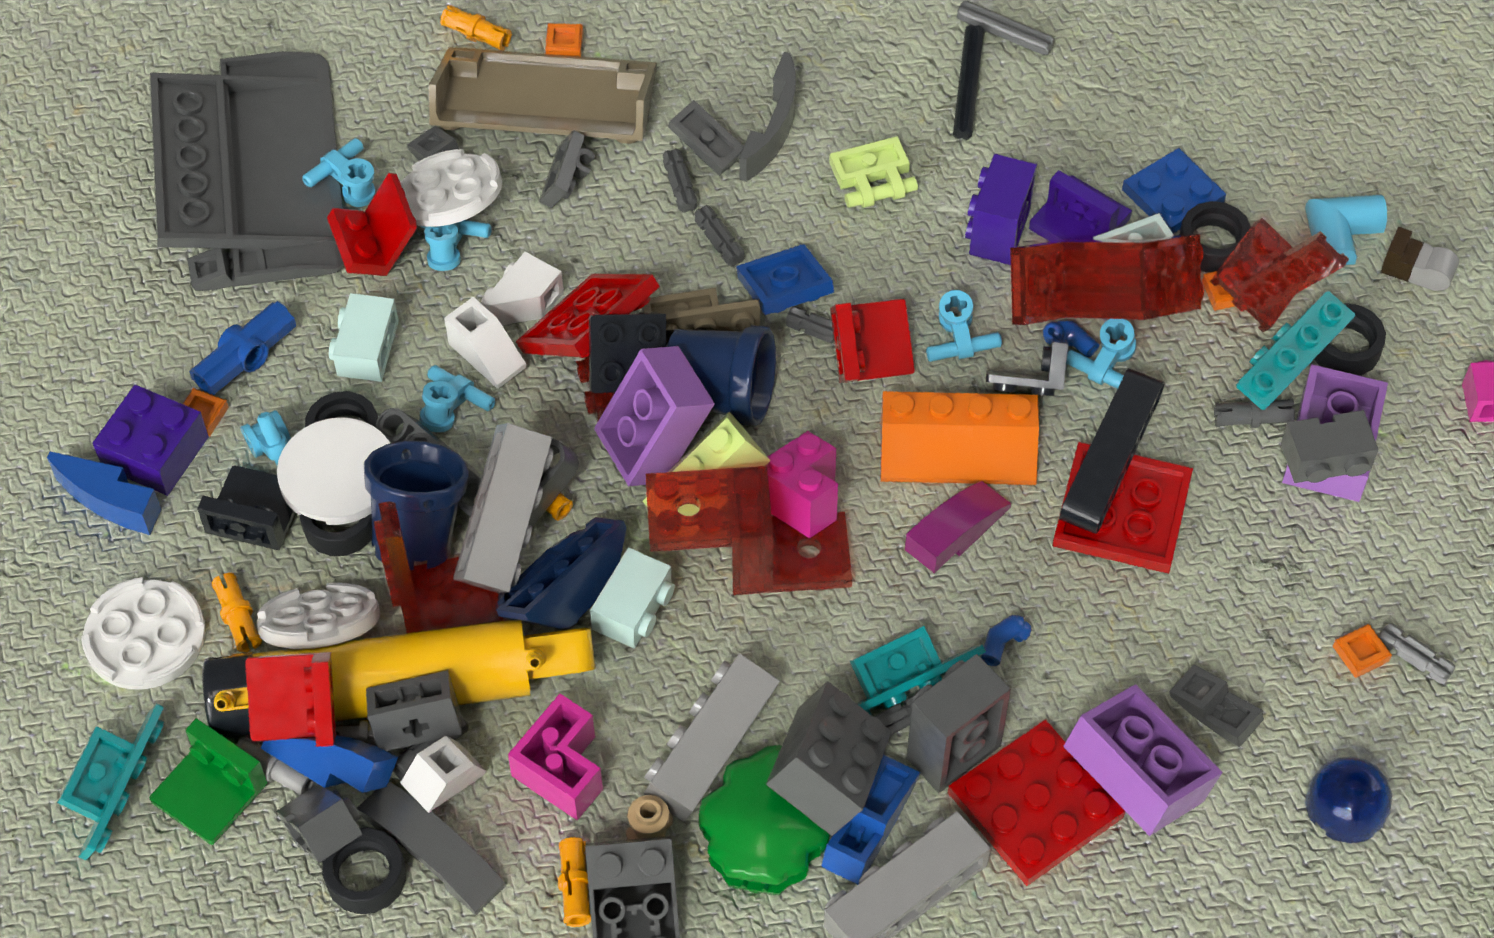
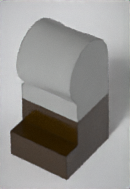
M1398 227L1380 273L1434 291L1447 289L1459 265L1458 256L1447 248L1432 247V245L1411 238L1413 231Z

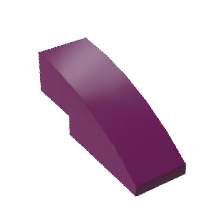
M983 481L971 485L942 503L906 533L905 551L935 574L954 554L960 557L1011 508V503Z

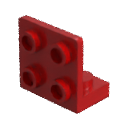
M396 173L387 174L365 211L332 208L327 216L347 273L387 276L417 228L416 219L411 212L405 191Z
M904 299L856 305L843 303L835 304L830 308L839 383L914 373L907 307Z
M331 652L248 657L245 664L251 740L265 741L316 737V747L334 746L336 723Z

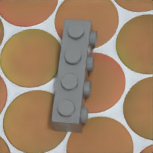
M510 423L496 426L453 580L497 593L509 592L510 588L517 584L521 573V564L518 563L521 548L527 546L532 533V526L528 525L532 509L535 510L538 507L542 497L543 489L539 486L543 471L548 470L553 458V449L550 448L552 437Z
M740 653L732 664L724 660L711 679L717 685L712 694L708 696L702 692L689 711L695 718L688 729L680 724L667 743V746L673 750L666 761L658 757L644 777L651 783L643 795L661 798L667 804L669 812L682 822H685L780 682V680Z
M958 811L946 820L944 817H940L927 827L924 832L925 835L915 843L908 841L901 845L893 853L892 860L883 867L874 866L865 872L860 878L859 884L848 893L843 890L835 894L825 906L824 928L833 938H893L988 865L991 848Z

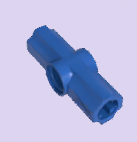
M277 301L275 303L272 302L243 327L238 324L230 326L221 335L218 348L189 371L192 380L201 391L215 395L243 370L249 373L256 371L265 363L269 349L296 327L295 318L283 304Z

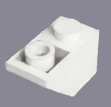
M524 252L516 262L508 265L502 279L496 286L489 288L485 292L481 304L497 317L502 325L541 319L564 293L562 271Z
M472 297L444 318L449 345L497 389L526 368L525 361L498 318L476 298Z
M444 736L417 754L400 783L429 813L484 776L486 770L458 741Z

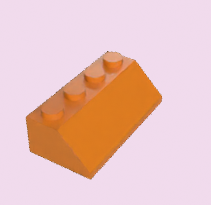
M883 391L881 406V482L976 484L983 481L985 484L1036 485L1039 436L1038 395Z

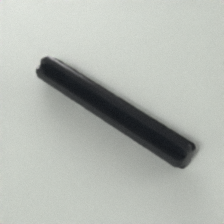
M970 24L965 28L953 136L956 139L963 138L968 140L972 137L984 29L980 25L974 26Z

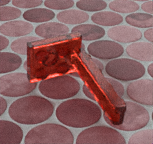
M1261 218L1254 222L1210 282L1214 286L1221 285L1234 298L1231 302L1241 312L1248 311L1260 323L1258 328L1265 332L1272 328L1298 292L1343 268L1349 258L1344 253L1339 254L1326 241L1327 237L1321 231L1292 247Z
M391 501L378 503L381 520L373 521L392 605L393 607L401 606L407 634L503 621V617H500L496 611L498 606L497 592L453 580L459 557L447 559L434 568L427 569L426 563L414 566V570H410L396 503Z

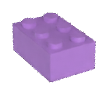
M679 346L645 348L639 351L594 430L628 487L656 484L679 462L715 403Z
M1311 364L1296 421L1318 417L1320 424L1333 422V415L1364 410L1376 441L1388 383ZM1286 463L1282 483L1360 502L1370 471L1355 477L1348 475L1330 477L1318 483H1311L1309 481L1294 483L1289 466Z
M1136 684L1081 715L1063 746L1149 836L1202 804L1223 773Z

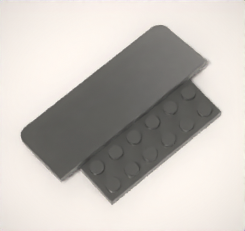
M280 51L220 59V75L150 72L157 247L230 248L232 252L234 287L328 275L341 270L344 267V263L327 219L332 208L342 209L340 182L330 174L313 187H308L303 182V175L321 163V157L331 150L337 151L327 60L323 56L312 52ZM263 249L267 269L256 270V266H258L256 250Z

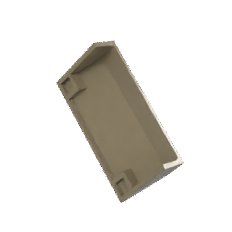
M449 47L429 83V125H438L444 130H457L465 127L569 135L575 130L585 137L616 139L618 142L625 144L643 141L650 112L656 62Z

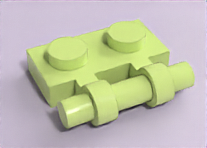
M898 136L829 154V164L840 189L853 186L856 188L855 192L845 194V202L848 208L859 205L862 208L873 206L874 201L889 197L896 200L904 198L905 193L918 190L917 181L914 176L902 179L900 174L909 172L910 162ZM884 178L887 181L886 184L871 187L869 182Z

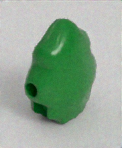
M782 745L766 746L750 757L731 762L725 768L723 785L702 799L698 824L703 836L709 842L707 849L709 864L722 874L724 881L730 888L744 889L751 893H766L779 896L787 887L805 880L808 874L809 863L825 852L826 845L830 840L831 835L766 785Z

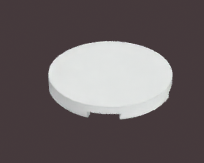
M462 149L436 153L412 165L413 171L400 181L411 212L416 219V225L426 227L450 225L473 217L487 208L496 199L502 188V176L498 164L491 156L485 153L481 156L465 154Z
M351 418L325 419L303 428L289 440L278 460L277 478L284 500L298 515L302 514L315 520L326 521L327 525L347 524L365 518L372 514L371 495L365 489L364 461L372 451L390 444L389 440L374 426Z
M143 577L119 583L103 593L91 606V613L85 623L83 636H81L83 650L88 662L102 679L121 688L139 690L169 683L188 670L202 650L206 628L197 600L185 587L174 581L169 583L161 580H143Z
M327 583V590H311L300 594L296 588L272 598L260 608L257 613L258 633L261 639L268 644L282 648L310 649L331 646L356 638L374 627L380 618L379 603L375 599L374 592L355 584Z

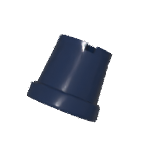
M751 325V327H747L743 331L675 329L667 347L679 346L715 403L710 412L722 415L730 412L741 425L751 427L760 425L767 414L775 381L776 345L771 329L767 326Z
M425 441L390 443L372 451L364 461L365 489L371 495L372 548L375 546L376 558L390 567L403 570H414V561L422 562L427 560V569L442 564L451 553V540L458 504L467 490L469 480L468 464L458 453L442 445ZM404 449H408V452L402 453Z

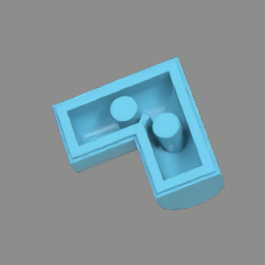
M1383 195L1309 199L1305 206L1318 267L1354 265L1357 254L1352 235L1384 233L1387 224V206Z

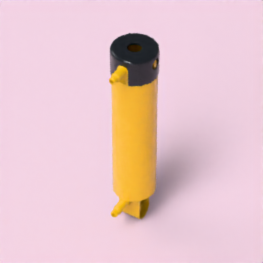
M515 619L346 641L319 648L285 649L262 653L246 652L225 657H208L204 660L202 667V684L208 726L227 738L250 735L245 662L248 657L331 652L335 722L368 718L366 688L446 670L449 672L458 704L466 705L531 696L529 679L595 670L596 666L591 628L523 635L522 621Z

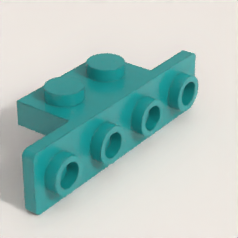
M1326 291L1293 326L1285 323L1273 336L1272 340L1275 344L1270 349L1264 345L1252 357L1249 363L1253 367L1237 382V389L1261 410H1266L1352 321L1355 313L1330 291Z
M925 626L919 627L849 661L866 696V699L856 704L872 716L870 708L881 703L884 704L885 709L908 699L905 691L919 686L920 689L928 684L934 686L942 680L940 674L948 671L958 661H964L965 663L974 655H981L986 650L983 644L974 646L941 662Z
M156 703L148 712L133 744L97 726L92 731L57 802L95 821L78 858L86 861L94 851L101 853L112 834V830L107 828V824L112 814L119 816L125 807L130 793L124 791L130 777L136 780L140 775L148 758L142 755V752L147 742L154 744L165 722L159 719L164 706Z

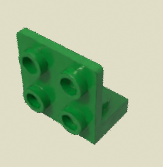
M196 718L185 730L191 744L190 752L149 798L151 803L208 844L213 845L268 783L260 761Z

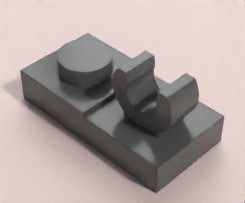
M695 100L670 120L668 128L719 176L739 159L744 148L735 137Z
M573 130L556 150L539 202L550 208L561 198L567 199L576 184L573 176L583 179L590 172V169L583 166L581 162L588 165L594 159L595 154L589 149H581L585 137L581 133Z

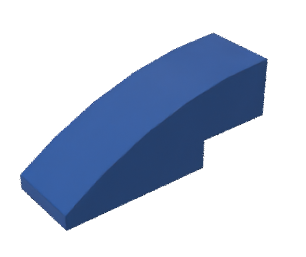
M49 452L47 459L55 478L81 504L104 519L124 528L147 535L151 534L162 510L154 489L130 484L122 467Z
M338 735L335 737L334 746L316 747V737L267 740L263 741L261 747L265 752L324 788L347 783L362 793L387 787L398 757L377 746Z
M883 755L863 810L831 837L826 845L821 867L858 885L860 878L869 870L894 827L919 778L920 772Z

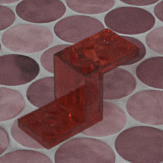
M1183 234L1150 240L1067 239L1010 248L1012 325H1029L1061 318L1147 320L1201 309L1204 287L1201 282L1203 248L1200 244V234Z
M767 466L645 474L650 552L729 547L733 595L852 587L845 511L837 512V520L811 538H808L779 518L771 516ZM684 504H694L700 509L698 513L692 516H684L677 511ZM804 546H814L820 553L813 558H806L801 556L798 551Z

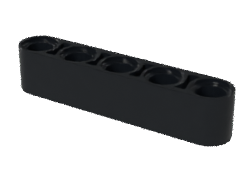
M1130 368L1126 370L1065 498L1059 520L1095 534L1099 532L1158 405L1165 381Z

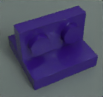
M1058 170L1050 179L1047 202L1031 218L1029 229L1089 265L1093 237L1125 226L1131 218L1132 210L1073 175L1068 176Z

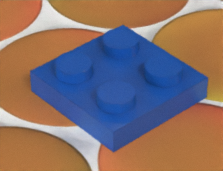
M1180 148L1124 180L1122 190L1149 217L1160 213L1173 234L1181 229L1182 220L1188 210L1205 202H1225L1226 193Z
M805 244L736 266L739 281L753 300L759 301L760 309L764 315L779 313L786 308L807 301H815L822 296L834 293L833 280Z

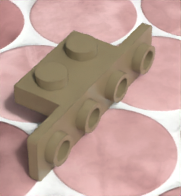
M716 288L650 297L649 303L643 307V312L666 314V342H669L675 329L743 331V329L751 327V325L760 326V305L758 300L719 305Z

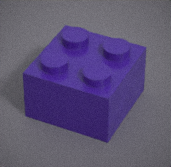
M994 154L989 168L983 166L978 181L979 194L972 195L968 208V216L971 217L967 225L965 238L971 240L969 255L1012 266L1031 210L1037 164Z
M134 384L92 444L100 463L122 467L127 479L168 496L209 436L200 411Z

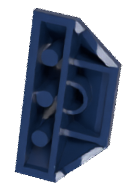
M595 517L586 523V528L569 534L547 549L520 574L517 584L511 587L509 592L498 595V606L496 607L498 615L535 625L566 630L577 624L579 618L594 605L621 560L627 528L623 520Z

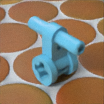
M354 138L337 151L331 150L321 157V163L303 175L305 185L313 187L330 174L343 185L342 193L345 202L354 207L369 205L375 196V186L372 183L374 179L372 164L360 158L351 159L363 150V144L357 138Z
M463 220L445 226H420L425 228V240L430 246V251L427 254L428 266L437 271H448L456 268L461 262L460 252L456 249V246L463 235L488 238L492 232L491 225Z
M952 290L942 296L939 302V322L946 331L953 334L954 342L927 347L928 361L932 362L958 356L959 360L974 357L975 352L1002 346L1001 335L998 332L973 338L970 337L968 328L972 323L973 302L967 293L960 290ZM957 307L958 311L961 312V316L955 317L950 308Z
M1116 317L1107 320L1100 329L1102 349L1095 361L1078 352L1069 350L1067 352L1066 364L1088 374V379L1100 385L1106 383L1118 389L1124 375L1114 371L1113 368L1117 362H1124L1134 355L1137 345L1132 324L1124 318ZM1121 336H1124V337H1125V341H1123V340H1118V339H1119ZM1111 339L1118 341L1116 342V344H1112Z
M434 365L430 367L427 373L428 378L432 382H429L423 388L422 399L425 407L420 411L419 421L431 432H445L453 427L455 418L453 411L463 402L468 400L478 407L490 411L495 406V398L474 387V382L460 374L454 376Z
M274 410L261 413L257 417L258 423L252 426L247 423L241 426L240 429L253 456L257 458L263 455L264 452L270 460L275 461L277 466L281 452L291 437L280 414Z

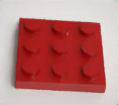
M591 274L515 342L523 354L589 356V317L591 315L630 314L647 305L651 300L650 295L660 286L652 274Z
M1078 442L1063 503L1091 446L1090 444ZM1134 455L1099 532L1095 534L1058 519L1052 546L1169 574L1193 468Z
M1046 719L950 784L947 792L1026 886L1122 820L1126 812L1063 747L1065 741Z

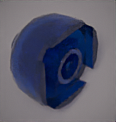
M1339 757L1322 765L1313 776L1307 788L1305 806L1309 819L1314 825L1317 822L1322 829L1327 831L1326 836L1345 843L1364 842L1372 838L1387 822L1391 812L1393 793L1389 780L1376 765L1358 757Z

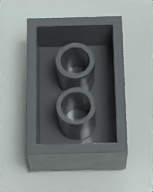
M978 654L965 663L964 661L955 663L946 672L944 679L934 686L931 684L924 686L915 694L912 700L906 759L938 793L942 792L950 784L1001 747L1011 688Z
M827 681L797 709L766 785L833 836L863 810L892 731L885 727L878 718L871 716L852 701L849 695Z

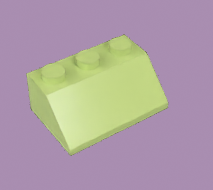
M728 412L646 493L643 503L661 526L687 544L771 460L737 419Z

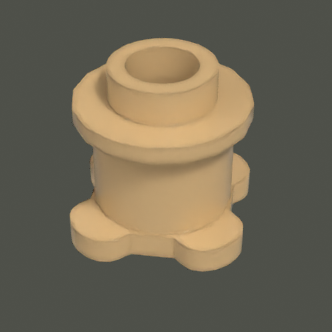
M645 795L634 800L628 809L627 818L631 827L626 830V837L629 840L665 836L667 828L673 824V817L669 812L667 804L661 798L652 795Z

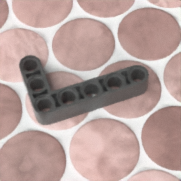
M397 408L383 411L376 421V428L386 436L390 443L425 441L442 445L452 450L420 421ZM404 423L402 432L396 436L398 426ZM552 438L550 448L553 449V456L560 452V460L554 467L549 466L548 470L542 473L539 484L543 489L541 501L535 510L532 509L528 523L532 527L578 470L579 460L576 453ZM404 449L402 453L408 452V449ZM468 464L469 480L467 490L460 499L458 507L471 517L474 499L477 495L482 475Z

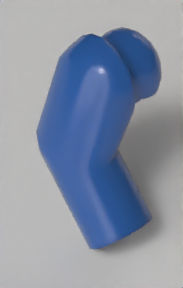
M1073 321L1050 322L1043 328V337L1048 344L1051 345V339L1067 340L1068 346H1074L1088 358L1098 350L1100 345Z
M1010 615L991 627L984 644L986 652L981 654V659L989 666H998L1005 644L1014 638L1017 642H1022L1029 638L1032 631L1030 623L1024 621L1022 616Z

